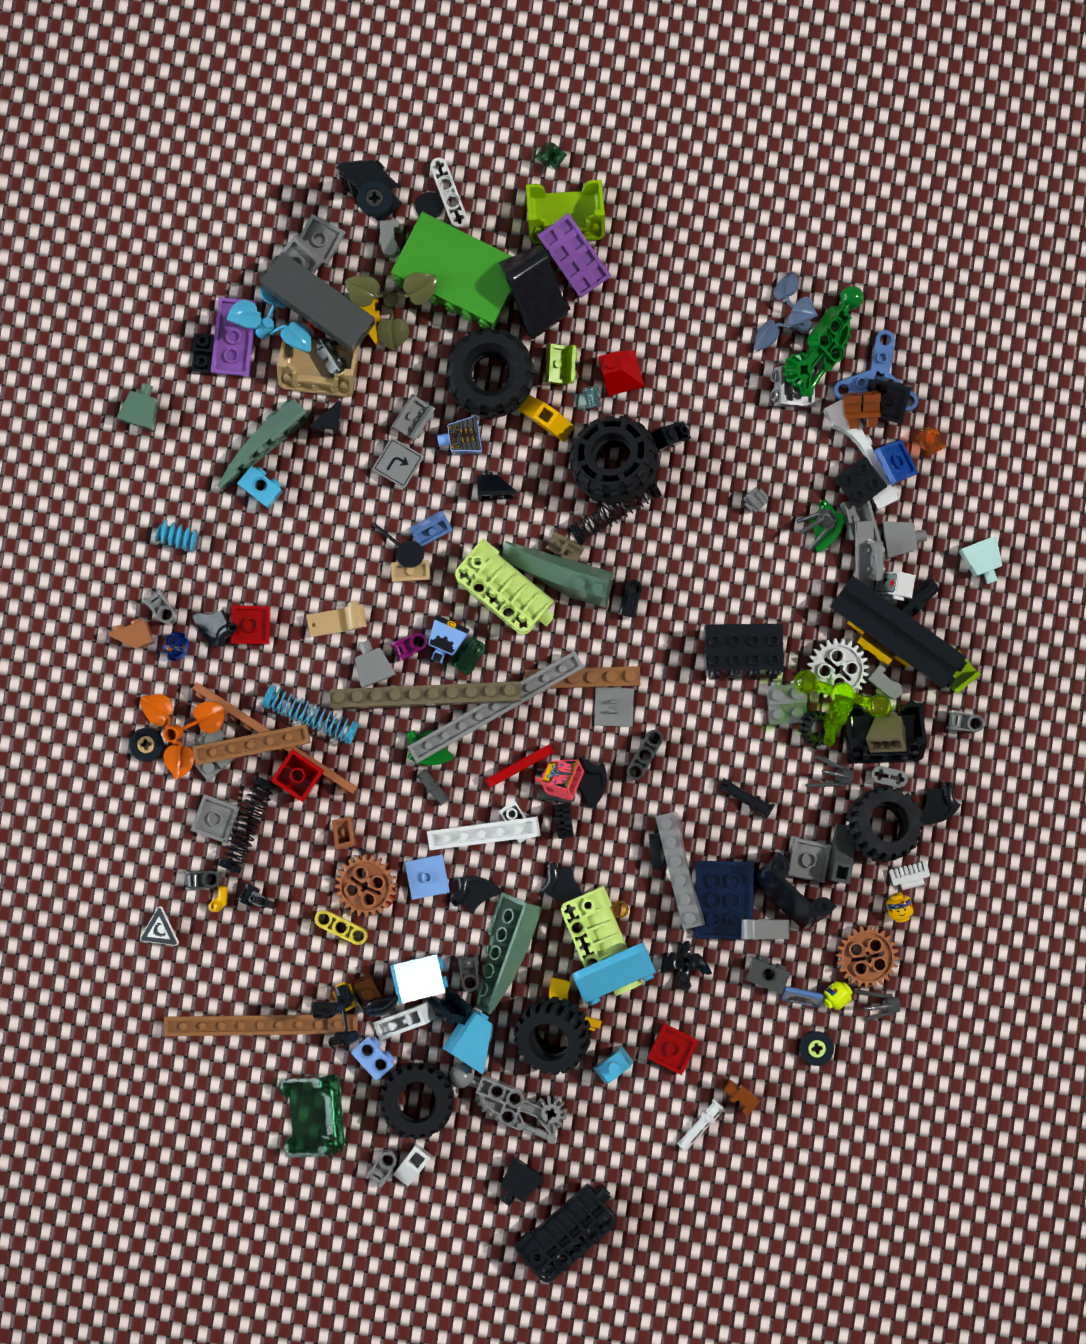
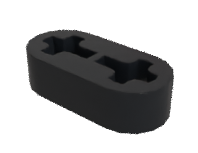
M658 833L648 834L652 871L662 870Z

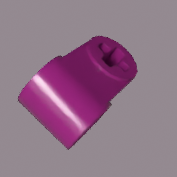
M415 633L391 643L390 646L396 652L397 662H400L425 650L429 642L425 635ZM417 637L424 639L423 646H415L414 641Z

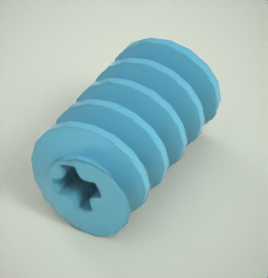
M165 520L157 530L155 541L158 542L161 539L162 544L168 542L169 546H173L176 543L177 549L183 546L184 551L190 548V552L193 553L198 540L197 529H194L192 533H190V527L182 531L181 524L176 529L175 522L168 526V520Z

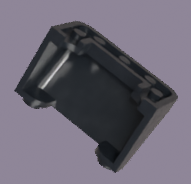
M542 245L499 262L519 310L524 330L530 339L538 337L569 315L568 311L571 310L567 299L563 300L550 264L552 260L551 254Z
M908 702L902 707L901 711H894L903 719L906 732V751L870 753L866 737L874 718L886 717V713L889 711L864 712V708L857 703L845 705L846 758L849 763L917 762L923 759L927 739L922 703Z
M775 852L755 873L754 883L799 927L803 929L811 928L829 915L837 906L827 897H819L816 900L811 898L808 901L784 878L790 870V863L780 852Z

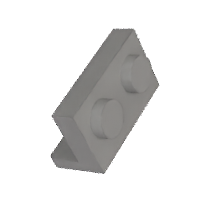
M412 394L392 424V427L409 439L416 440L423 434V428L426 423L430 422L433 418L435 408Z

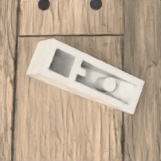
M427 1001L373 1022V1025L381 1041L425 1025L437 1019L433 1007Z

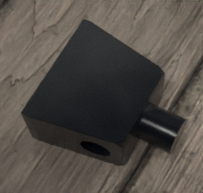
M513 1156L500 1184V1187L506 1190L500 1200L508 1206L512 1204L515 1198L523 1202L543 1182L544 1176L516 1156Z

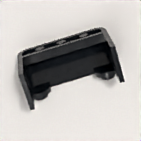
M378 160L340 162L335 167L341 185L356 200L361 186L367 182L380 181L387 185L391 191L392 204L386 213L374 217L379 223L386 220L402 204L392 193L398 184L383 170L385 167ZM373 194V197L369 198V200L376 204L380 198Z

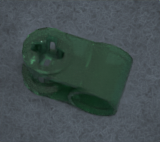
M467 637L452 657L451 666L465 675L471 674L485 652L484 643L474 637Z

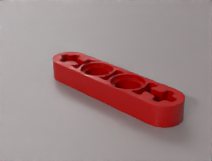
M548 744L485 779V782L491 788L553 754L555 751L551 744Z

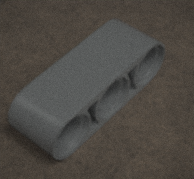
M651 730L646 734L626 770L629 779L636 781L643 777L662 744L663 735L660 731ZM656 733L659 735L660 740L657 744H652L649 741L650 734ZM640 751H649L650 758L647 761L640 759ZM633 766L640 769L639 777H632L630 775V769Z

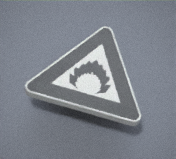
M160 906L156 909L140 939L144 942L176 946L179 944V941L163 907Z

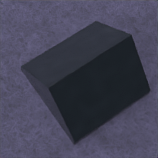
M340 401L336 402L310 425L315 434L343 436L345 409Z

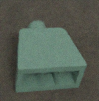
M142 383L140 393L130 391L117 415V419L127 424L155 431L158 400L150 397L153 386Z

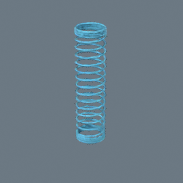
M275 685L269 687L263 699L262 707L266 709L272 707L273 712L278 709V714L284 711V717L289 714V719H292L295 716V722L301 718L300 723L304 724L306 721L307 727L312 723V729H315L318 725V732L323 729V734H326L329 731V737L335 733V739L340 736V742L345 739L344 743L351 744L359 723L352 721L342 739L348 718L338 735L337 731L343 716L340 717L338 724L331 733L337 716L336 713L328 729L325 731L332 712L330 711L324 724L319 729L326 708H324L318 722L314 726L320 706H318L315 715L308 724L315 705L313 703L308 715L302 722L309 701H307L301 715L297 719L298 711L303 702L302 698L298 708L291 717L294 704L298 698L296 696L291 708L285 715L292 693H290L285 706L280 712V707L287 691L284 692L274 710L281 688H279L273 700L277 687Z

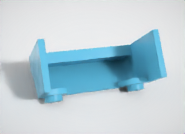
M643 942L573 973L572 976L585 1005L589 1004L592 1006L600 1002V997L630 983L641 979L643 982L653 979L656 971Z

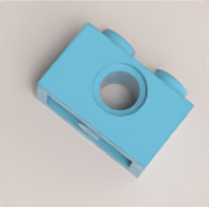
M250 466L237 484L270 509L283 493L280 488L281 484L274 478L270 481L265 477L267 473L257 466L255 469L253 466ZM259 482H266V488L264 490H257V484Z

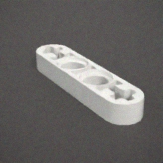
M435 158L430 165L431 172L450 223L454 228L462 229L467 224V215L446 161L443 158ZM437 163H439L440 165H444L442 167V172L444 175L441 177L438 169L434 170V168H436ZM443 180H448L451 186L445 190L441 188L440 183ZM451 197L456 198L458 201L454 207L447 205V200ZM458 210L459 217L464 218L461 224L454 222L456 216L453 211Z

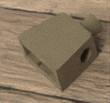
M889 711L886 713V717L874 718L866 737L870 753L906 751L905 726L902 717L898 716L896 712Z

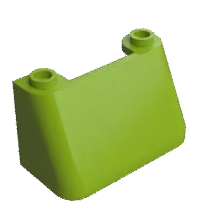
M589 180L583 185V191L545 193V188L540 184L526 185L529 239L532 243L543 244L537 234L567 213L570 214L587 241L600 240L605 236L602 180Z

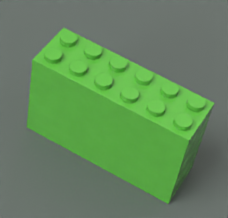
M421 212L391 271L392 279L395 281L394 284L403 289L405 278L412 273L434 274L436 276V288L429 302L436 306L439 304L445 306V310L452 314L457 312L463 315L462 318L470 323L473 321L479 323V327L482 329H496L513 296L510 286L506 281L505 273L499 262L513 256Z

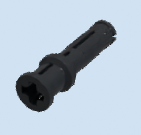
M723 778L721 783L728 787L720 784L718 789L748 805L750 811L758 812L767 820L775 806L774 804H768L761 799V796H753Z

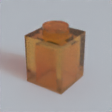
M930 426L925 427L919 431L920 434L916 437L925 458L942 451L946 447L936 427L930 429Z

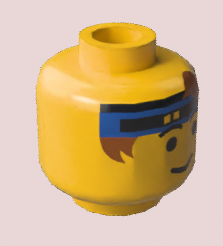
M898 892L892 894L891 898L887 900L886 906L889 917L895 920V922L908 921L910 916L913 915V906L909 896Z

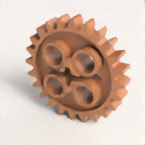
M364 854L362 859L357 855L355 856L356 862L350 858L348 860L349 864L344 863L342 865L345 870H338V873L342 876L335 878V880L340 882V884L335 885V888L340 889L336 895H342L339 903L345 901L344 909L350 906V913L352 914L357 910V916H360L363 912L365 917H368L370 912L373 916L377 915V910L380 913L384 912L383 907H390L387 901H394L391 895L397 894V891L392 889L398 885L392 882L396 878V876L390 875L393 868L387 870L388 862L382 865V858L375 861V855H372L370 859H368L367 854ZM359 868L365 869V877L359 875ZM376 877L382 879L383 886L380 887L376 885ZM368 882L367 886L369 888L364 889L365 885L363 883ZM350 885L357 887L356 894L350 892ZM374 890L380 891V892H381V895H379V894H378L376 891H374ZM367 894H371L374 897V903H369L366 900Z
M867 925L866 930L859 926V932L853 928V935L845 933L848 939H840L844 945L837 946L841 953L836 954L837 957L841 958L836 964L843 966L839 971H846L844 978L851 977V984L857 980L858 987L864 983L865 988H868L869 983H871L873 988H876V982L883 985V978L889 981L888 973L894 975L895 973L891 969L892 967H898L894 960H899V957L894 956V953H897L899 950L892 948L896 942H889L892 936L884 937L885 930L878 933V927L876 926L871 931L870 925ZM873 940L879 941V948L873 951L870 948V943ZM854 944H859L861 950L858 954L854 955L851 952V948ZM866 952L868 954L884 952L882 956L870 957L869 961L860 959L851 962V958L863 957L866 955ZM877 959H882L884 962L881 969H876L874 966ZM863 963L865 970L863 973L858 974L855 967L857 964Z

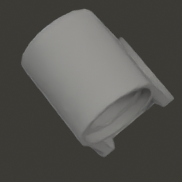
M159 588L148 599H143L149 609L162 623L172 625L177 621L176 611ZM166 611H171L172 613L169 620H164L163 618Z
M956 710L948 711L950 717L948 726H946L947 730L976 733L984 728L985 721L979 715ZM972 719L979 721L980 726L978 729L971 727L970 721Z
M392 1149L384 1150L365 1178H370L382 1188L398 1160L397 1153ZM385 1155L392 1156L393 1163H386L383 1157Z

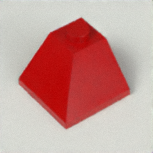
M635 350L616 351L598 356V363L608 397L645 387Z

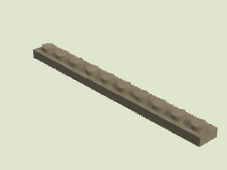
M520 681L330 689L331 710L521 702Z

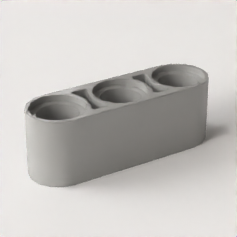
M742 919L741 939H789V920Z

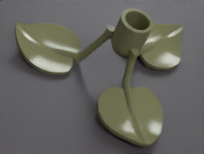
M420 272L408 275L403 283V289L407 294H402L390 288L385 290L384 293L382 292L377 295L380 284L373 277L365 275L350 277L345 280V285L351 301L360 307L371 305L374 297H383L384 304L390 310V319L379 321L377 334L380 341L387 348L397 350L407 340L409 335V326L405 320L401 318L394 319L393 307L397 305L398 297H410L411 302L415 305L426 303L434 294L436 276Z

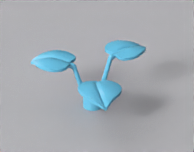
M260 289L262 299L269 304H273L266 318L261 319V313L257 312V306L248 300L238 301L230 309L227 321L234 322L244 328L255 329L254 332L258 338L266 339L270 334L274 335L275 332L282 330L280 336L288 345L309 353L311 351V334L303 324L291 322L288 326L282 325L274 329V322L270 317L276 305L280 308H286L287 306L264 289Z

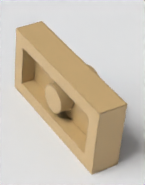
M429 560L422 561L421 564L413 568L404 567L399 562H391L392 582L430 580Z

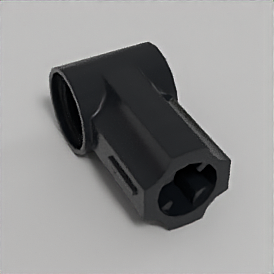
M630 580L626 583L618 614L631 618L635 617L642 591V585L639 581ZM631 583H636L639 586V591L635 594L628 591V586Z

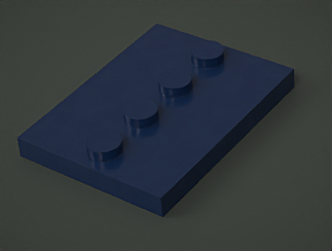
M696 861V895L701 906L705 925L695 927L694 938L741 939L742 919H753L755 862Z

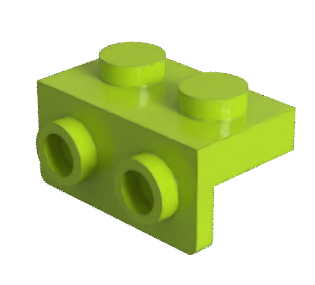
M547 345L546 383L560 385L574 383L577 374L575 361L578 356L576 345Z

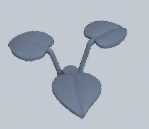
M795 272L784 276L774 290L775 299L781 301L785 298V301L793 309L787 319L790 325L776 324L774 320L765 322L759 328L755 337V350L757 352L766 349L777 340L779 327L788 328L791 331L796 329L801 334H807L812 328L810 320L818 316L809 297L799 299L795 305L789 300V296L793 295L798 288V277Z

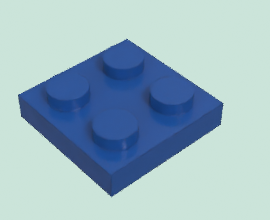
M902 439L874 450L891 485L918 474Z

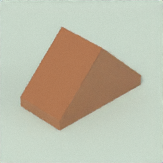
M351 816L332 820L336 850L357 846Z

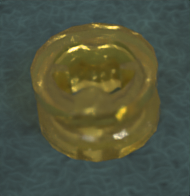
M616 901L611 908L616 918H624L629 911L628 905L623 901ZM619 904H623L622 907L626 909L621 915H617L618 912L614 910Z

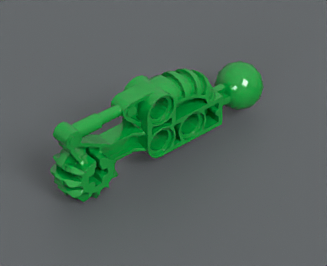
M852 285L844 288L840 294L841 304L839 306H830L808 336L809 350L806 353L792 354L790 358L785 359L787 364L782 366L785 368L783 375L787 376V382H790L794 387H799L801 396L811 397L814 393V388L819 383L823 374L831 371L835 364L843 359L845 347L848 345L847 341L851 338L850 331H852V328L849 326L852 317L848 312L849 310L859 308L864 301V294L860 288ZM819 361L820 370L816 374V376L812 378L813 368Z

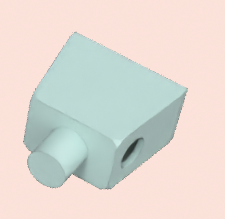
M996 536L959 550L961 557L974 577L983 574L987 584L998 580L994 570L1002 566Z

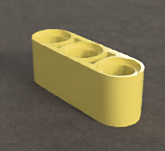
M322 910L315 915L317 926L353 944L361 945L368 938V932L365 928L331 911ZM322 913L329 916L327 924H322L319 921ZM339 922L346 924L347 928L344 933L339 932L336 928ZM355 931L363 932L364 938L362 941L355 940Z

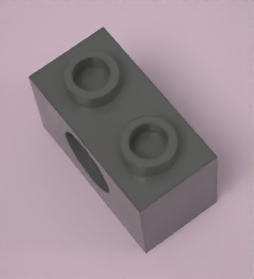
M758 956V959L752 958L744 979L782 994L790 972L786 971L787 967L776 963V966L768 964L769 960ZM766 969H771L773 971L772 978L765 979L763 972Z

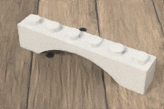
M842 400L826 407L823 412L831 427L848 436L858 446L863 456L868 459L887 485L883 491L870 499L875 511L877 512L899 499V492L896 486H892L887 479L871 447L873 444L868 434L865 435L862 430L864 428L862 421L859 419V428H848L846 419L843 416Z

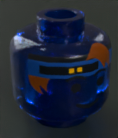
M171 632V634L165 636L162 652L167 656L168 660L179 661V659L185 658L187 655L189 640L181 632Z

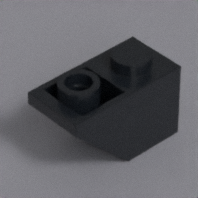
M684 421L661 427L651 433L658 452L665 451L691 439Z

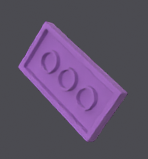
M219 297L211 364L212 374L250 376L255 329L244 328L234 322L227 321V316L232 306L244 299ZM248 300L253 302L257 306V301Z

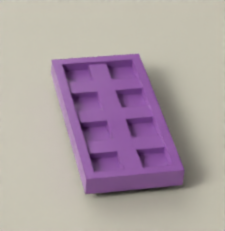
M569 213L537 234L580 298L611 277V274Z

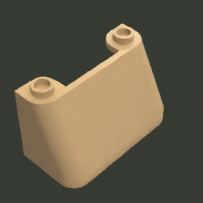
M282 339L277 362L278 385L281 388L337 397H351L353 395L360 344L353 353L342 345H336L338 353L346 360L348 369L335 373L334 377L330 375L324 365L329 359L327 358L322 361L316 352L315 344L317 343L311 342V351L308 353L288 345Z

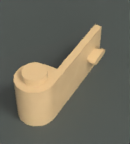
M359 601L347 603L348 606L343 609L306 615L310 638L366 628L367 623L363 604H359Z

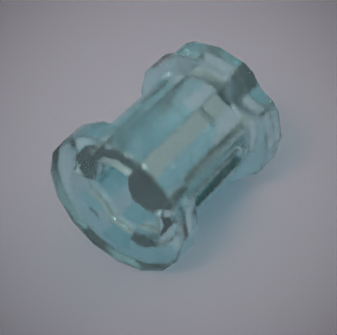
M597 386L582 390L586 400L585 409H594L602 406V403L599 402Z

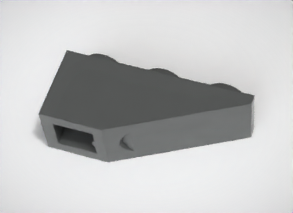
M836 823L825 880L850 884L854 864V842L850 843L848 839L851 834L846 832L847 825Z

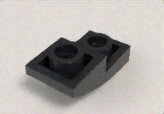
M195 333L192 374L211 376L214 345L213 334Z

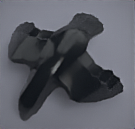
M685 941L682 944L680 954L671 952L663 967V973H668L671 969L678 970L679 987L682 990L691 988L689 979L691 970H700L701 973L706 975L712 974L708 964L700 954H690L689 941Z

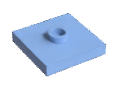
M443 854L405 862L412 900L450 892Z

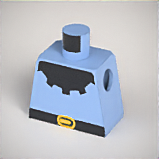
M436 615L428 643L429 646L435 648L431 659L442 663L445 654L454 656L468 636L470 629Z

